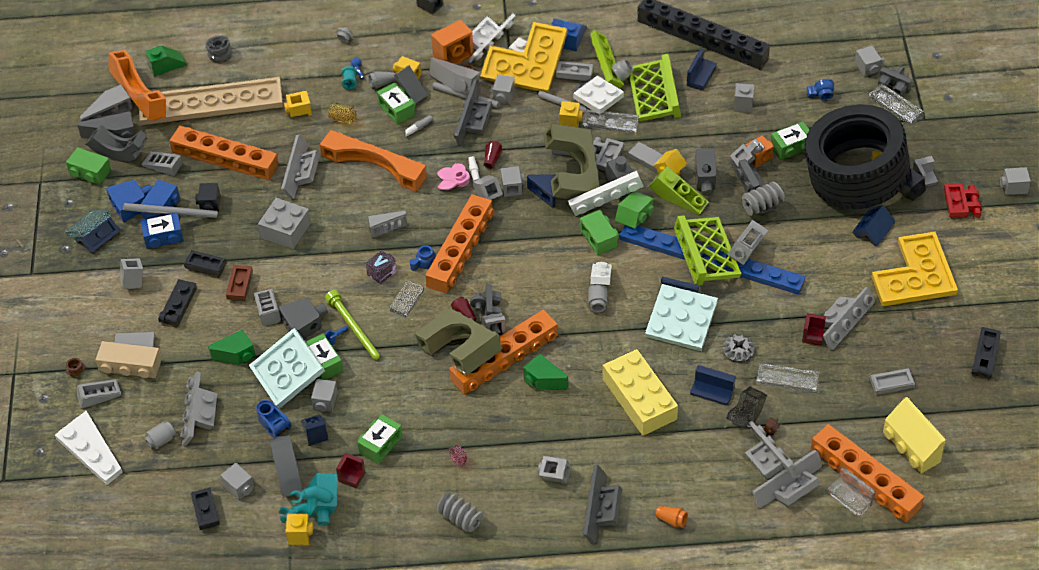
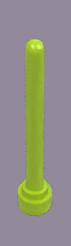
M335 289L329 291L325 295L326 302L330 306L336 307L372 358L378 360L380 354L341 303L342 296Z

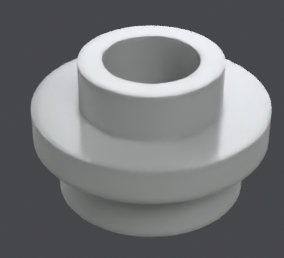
M346 27L338 28L336 37L340 41L348 43L353 39L351 30Z

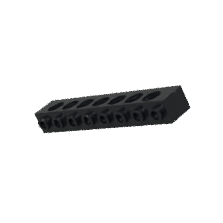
M642 0L638 6L637 22L759 70L769 60L770 44L657 0Z

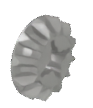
M734 334L733 337H727L723 344L725 355L734 361H745L754 354V343L750 337L746 338L743 334L741 336ZM743 344L742 349L740 347L735 349L736 345L740 346Z

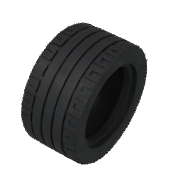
M858 104L835 109L817 120L805 138L804 151L811 184L818 196L831 205L854 210L880 205L900 192L909 178L910 158L905 129L900 120L884 108ZM856 148H874L882 151L879 157L861 165L844 166L832 162L840 154Z

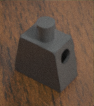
M714 148L696 149L694 172L696 189L701 190L704 196L711 195L716 185Z
M618 156L616 159L607 162L605 179L610 183L634 171L624 156ZM632 192L618 198L619 202H622Z
M307 298L278 307L280 318L287 330L290 332L295 328L303 339L320 330L322 327L320 317L328 314L324 303L314 307Z

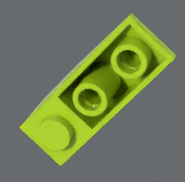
M668 166L649 185V188L662 199L697 215H700L709 203Z

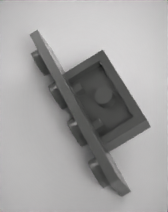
M473 80L472 86H469L468 97L463 104V112L459 115L458 127L454 130V139H456L458 146H462L466 133L484 134L493 107L492 101L478 100L481 91L478 80Z
M733 159L731 160V165L744 186L746 193L764 185L752 163L748 164L746 159L739 160L737 166ZM772 203L771 208L766 206L765 211L760 209L759 214L776 210V205Z
M594 465L593 473L591 474L588 507L585 511L586 520L583 526L584 537L592 545L597 544L599 527L618 524L623 490L620 485L605 487L607 475L599 465Z

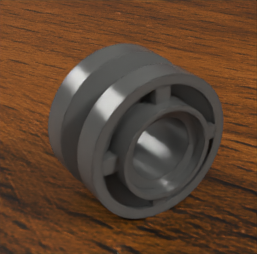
M214 36L207 40L205 46L210 60L220 62L232 55L230 41L226 36Z

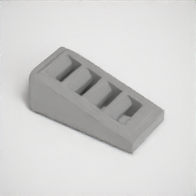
M150 152L142 163L143 167L173 177L183 165L180 155Z
M406 211L368 216L371 238L407 226Z
M273 289L254 293L262 325L268 326L281 322Z
M116 379L77 385V398L81 408L90 407L121 396Z

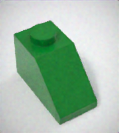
M162 45L145 51L148 66L154 77L187 66L180 51Z
M243 329L208 346L210 358L213 361L240 365L256 357L254 345Z
M541 354L523 367L524 381L537 390H566L568 388V375Z

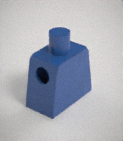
M131 180L106 188L109 201L123 223L141 213L123 210L124 203L141 204L152 187L149 184L140 188L135 180Z

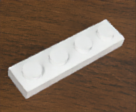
M637 171L568 200L574 215L578 216L644 186Z

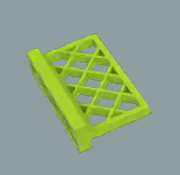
M669 54L662 55V60L634 65L633 72H643L639 77L634 75L633 72L630 75L638 122L668 115H674V118L681 117ZM660 66L657 73L651 71L652 68ZM647 74L653 76L649 81L643 79ZM656 79L662 80L659 86L654 84ZM639 83L645 84L642 89L636 87ZM649 87L655 89L652 94L645 91ZM659 92L665 93L662 98L656 97ZM642 95L648 97L644 102L638 100ZM651 100L658 102L654 107L648 105ZM663 104L669 109L659 110L658 108ZM644 108L650 110L647 114H640Z
M677 216L674 231L694 284L701 286L704 281L740 278L741 272L736 260L728 255L731 246L719 217L686 220L685 216ZM716 224L717 229L713 230L707 227V225ZM690 226H696L700 229L696 232L690 229ZM704 230L711 234L710 238L703 236L701 232ZM717 237L722 240V244L720 245L712 239ZM698 238L699 240L705 242V244L701 246L697 244L695 240ZM708 244L717 249L715 253L706 248ZM720 251L728 255L727 259L721 257L718 253ZM703 252L711 258L706 260L701 257V253ZM713 259L723 263L721 267L711 263ZM725 265H727L730 268H732L734 272H728L723 268L725 267ZM709 267L717 272L708 274L706 269Z

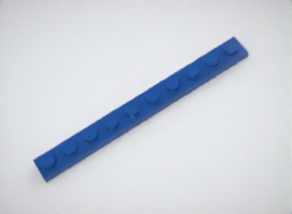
M625 225L620 233L621 241L685 260L679 241L675 236L639 225L636 228ZM708 246L706 247L708 250L714 253L717 250ZM722 251L718 253V255L727 259V254ZM701 253L702 258L706 260H709L711 258L705 253ZM713 259L711 262L719 267L723 264L716 259ZM748 259L744 265L736 260L741 272L740 277L798 295L805 282V276L751 259ZM725 265V267L723 268L728 272H734V270L727 265Z

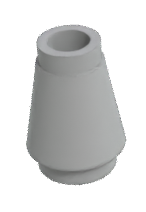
M373 71L368 75L370 87L377 89L394 83L396 81L395 73Z

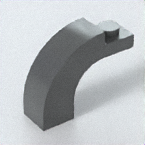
M101 125L93 131L86 145L109 159L128 162L136 159L144 147L145 142L143 140L146 134L140 131L131 138H121Z
M290 436L270 439L282 496L287 497L295 490L302 492Z

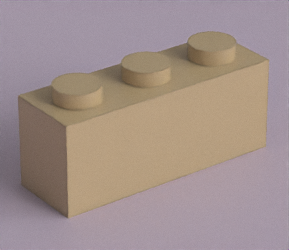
M102 341L96 357L99 372L107 374L116 373L124 376L133 375L142 378H156L162 361L159 348Z

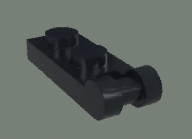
M178 279L163 311L159 314L158 321L160 323L169 322L171 325L179 326L197 289L196 283Z
M985 327L981 328L971 374H982L986 378L992 377L1001 331ZM980 363H981V364H986V365H988V366H987V367H982V366H980Z

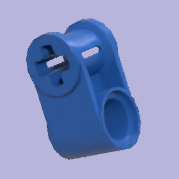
M262 400L257 404L258 421L273 438L278 437V434L286 428L290 429L292 427L287 416L270 400Z

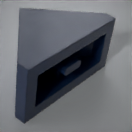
M529 174L527 176V189L551 208H554L556 197H553L551 180L555 175Z
M320 414L301 420L309 446L328 440L325 420Z

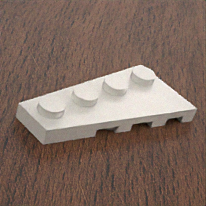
M87 411L55 434L56 440L106 485L123 473Z

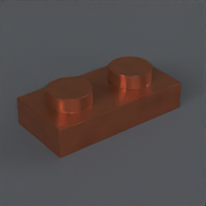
M233 265L226 292L227 300L246 301L253 273L252 266Z

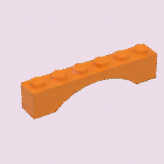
M126 50L109 52V72L122 85L149 121H156L160 118H166V98L159 90L150 91L143 84Z
M330 130L320 143L321 157L335 162L365 161L376 164L390 172L397 179L401 187L415 192L418 191L427 178L426 165L421 162L413 161L405 156H400L372 144L359 141L340 132Z

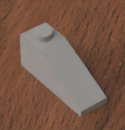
M432 57L429 75L452 90L468 95L469 86H472L473 80H478L479 83L480 72Z
M122 85L105 91L80 116L81 122L133 110L131 99Z

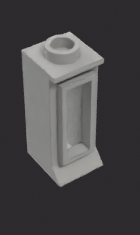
M752 220L736 240L728 255L744 265L768 230Z

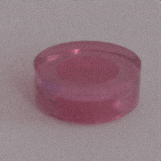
M454 445L449 449V455L456 465L461 466L467 462V456L462 447Z

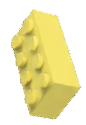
M637 349L603 364L604 382L642 436L677 420V403Z

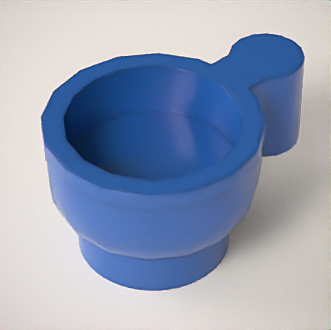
M822 79L817 81L814 86L807 87L809 98L819 95V99L828 100L833 97L834 81L831 79Z
M427 245L421 246L418 249L416 258L410 260V269L412 271H416L419 267L429 269L436 257L433 249Z

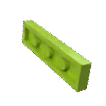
M594 30L590 36L592 45L597 53L596 56L600 61V68L604 73L605 81L620 89L624 86V83L616 76L612 69V65L616 61L608 38Z

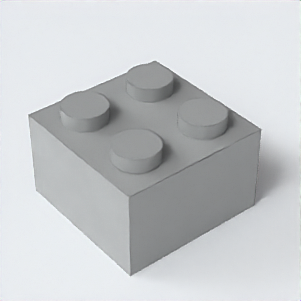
M275 198L258 223L260 238L294 249L311 224L309 209Z

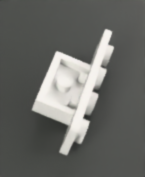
M514 13L500 27L487 16L472 31L473 48L477 51L469 59L468 62L470 64L474 60L478 61L484 55L482 51L484 49L488 51L489 47L494 44L493 40H499L504 34L503 30H508L514 24L512 21L516 16Z

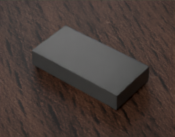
M410 65L394 74L408 98H412L415 104L428 96Z

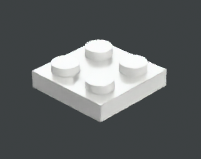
M596 76L573 93V99L599 115L624 97L622 90L599 76Z

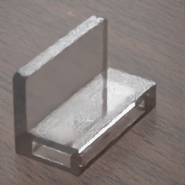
M845 467L840 470L839 478L828 487V493L859 517L873 505L875 490Z

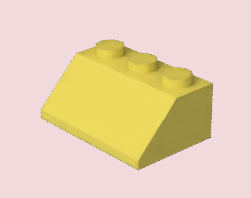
M908 397L904 398L885 419L883 432L886 438L891 439L896 445L897 450L906 456L911 466L922 474L941 463L946 439Z

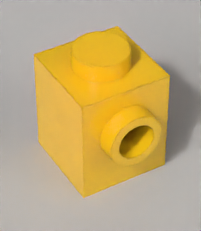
M562 101L559 125L578 127L579 121L582 122L583 111H580V103Z
M678 149L665 152L654 164V167L659 174L668 166L679 176L681 169L687 162Z
M287 514L286 536L288 545H309L310 535H313V522H310L309 515Z

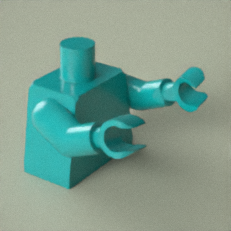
M316 473L307 489L302 490V492L295 490L288 496H298V500L291 501L290 504L296 505L302 499L307 500L308 503L293 506L291 509L281 507L278 513L284 514L286 517L281 516L280 521L286 523L287 514H308L310 517L317 518L319 526L329 525L330 516L337 507V474Z

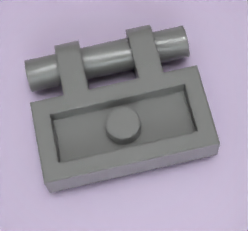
M595 137L593 147L596 154V166L598 170L606 172L607 162L621 155L624 143L609 138L606 139L605 143H602L600 137Z

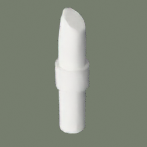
M472 156L468 157L469 170L474 182L480 179L475 157Z

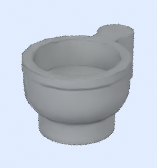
M627 59L612 65L614 73L622 81L628 79L631 72L634 71L633 66Z

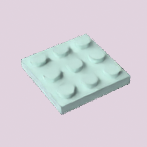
M662 284L645 332V337L702 352L718 298Z
M295 328L249 365L279 409L325 372L323 366Z

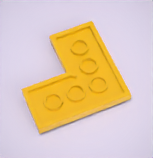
M533 22L524 52L490 46L480 75L481 79L495 82L497 74L515 77V87L535 91L541 90L549 93L568 32L567 29Z
M936 232L899 237L898 244L907 267L872 272L871 276L882 307L957 295L958 292Z

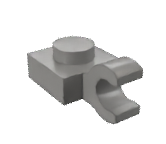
M754 139L748 146L742 144L730 156L737 166L739 160L746 159L748 164L756 159L753 154L761 152L765 147L757 139Z

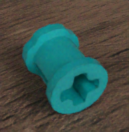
M346 66L341 71L343 76L341 84L343 88L352 90L357 87V80L355 79L357 69L352 66Z

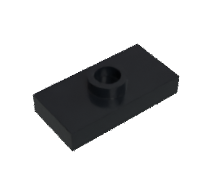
M191 250L184 263V267L220 277L227 261L225 258Z

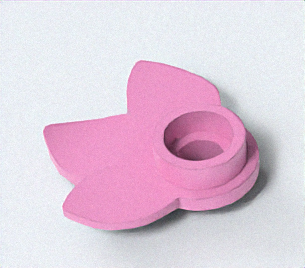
M455 163L452 168L446 167L437 172L438 177L442 179L438 186L439 190H451L455 186L464 187L470 181L469 172L466 171L463 164Z

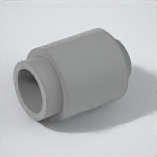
M593 284L588 288V305L593 312H603L608 305L607 287L603 284Z
M168 421L162 422L147 431V437L144 439L150 448L158 449L171 441L176 432Z

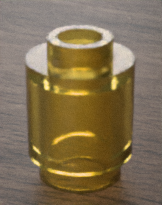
M336 103L330 105L328 116L334 121L350 124L356 118V111L353 106Z

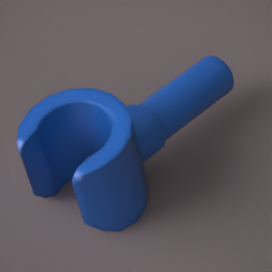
M355 57L350 61V66L357 69L360 79L364 80L365 77L359 68L362 66V62L358 57Z
M344 326L337 331H326L325 336L330 344L335 345L336 338L347 331L348 327Z

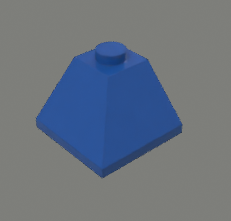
M554 18L552 26L566 28L568 31L563 49L577 51L587 25Z

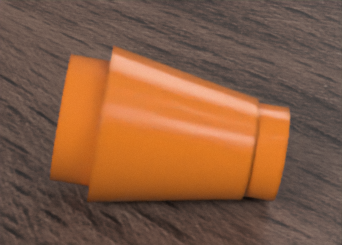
M658 506L656 518L675 528H683L688 520V512L684 511L683 508Z

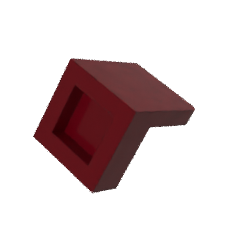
M806 314L802 343L822 345L826 316Z
M345 453L336 468L338 482L357 489L366 473L364 460Z

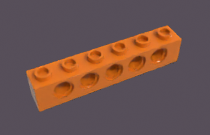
M179 125L170 139L172 153L270 181L279 166L277 153L214 136L206 132H200L189 127Z
M471 194L425 275L427 288L448 294L450 288L455 286L458 274H461L464 269L465 261L470 259L473 247L477 246L480 234L485 232L488 220L492 219L494 215L492 200Z
M541 310L501 335L500 344L502 350L467 376L456 370L454 365L450 367V380L464 395L474 391L485 381H490L496 374L507 370L515 362L523 360L526 355L537 351L545 343L553 341L558 336V324L544 310Z
M827 424L812 438V451H818L819 456L831 468L837 469L848 481L854 482L864 493L871 495L881 506L888 508L895 517L901 518L907 523L922 508L924 495L831 425Z

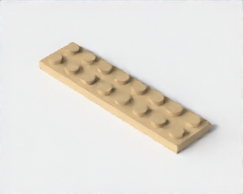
M280 77L164 91L161 93L166 98V118L149 121L140 109L139 113L141 125L280 108L283 107Z

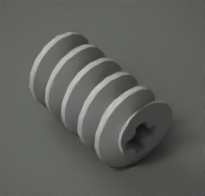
M776 182L765 184L756 190L744 193L742 196L743 207L750 216L753 215V211L756 214L759 213L760 209L765 211L766 206L771 208L772 203L778 205L779 201L785 202L783 190Z
M449 492L446 493L437 505V512L441 515L443 514L446 519H450L452 523H456L465 532H473L480 525L484 512L479 511L477 513L478 508L475 506L471 508V503L469 502L464 504L465 499L463 498L458 500V494L455 493L450 497L451 494Z

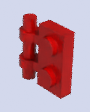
M944 184L949 218L968 217L969 211L976 218L981 216L982 206L978 201L979 192L975 185H969L968 189H964L963 184Z

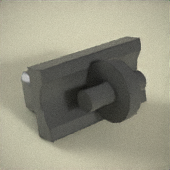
M900 66L898 70L893 68L889 70L882 67L878 87L885 90L889 85L893 86V93L901 97L905 92H910L912 79L908 78L909 75L904 73V67Z
M486 284L485 292L482 294L476 293L470 299L471 307L475 308L476 311H481V323L482 316L501 313V307L492 306V304L499 305L501 292L493 291L492 285Z

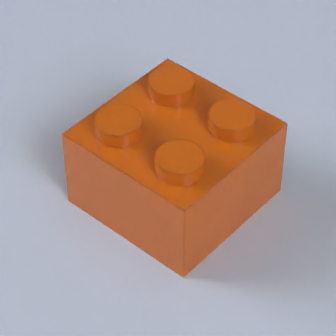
M461 19L431 34L433 58L458 65L470 59L474 54L472 31Z

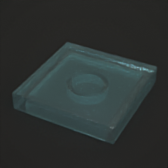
M92 210L64 232L68 237H84L108 219L111 214L108 210Z

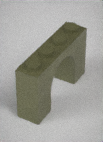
M551 124L544 132L546 149L564 151L571 154L578 161L581 168V174L558 172L551 180L553 197L573 199L600 187L591 129Z
M451 308L414 333L420 349L430 355L453 340L468 338L466 342L449 353L454 368L466 376L502 350L500 336L495 331L487 329L484 325L476 323L473 319L467 318L462 313L456 312Z

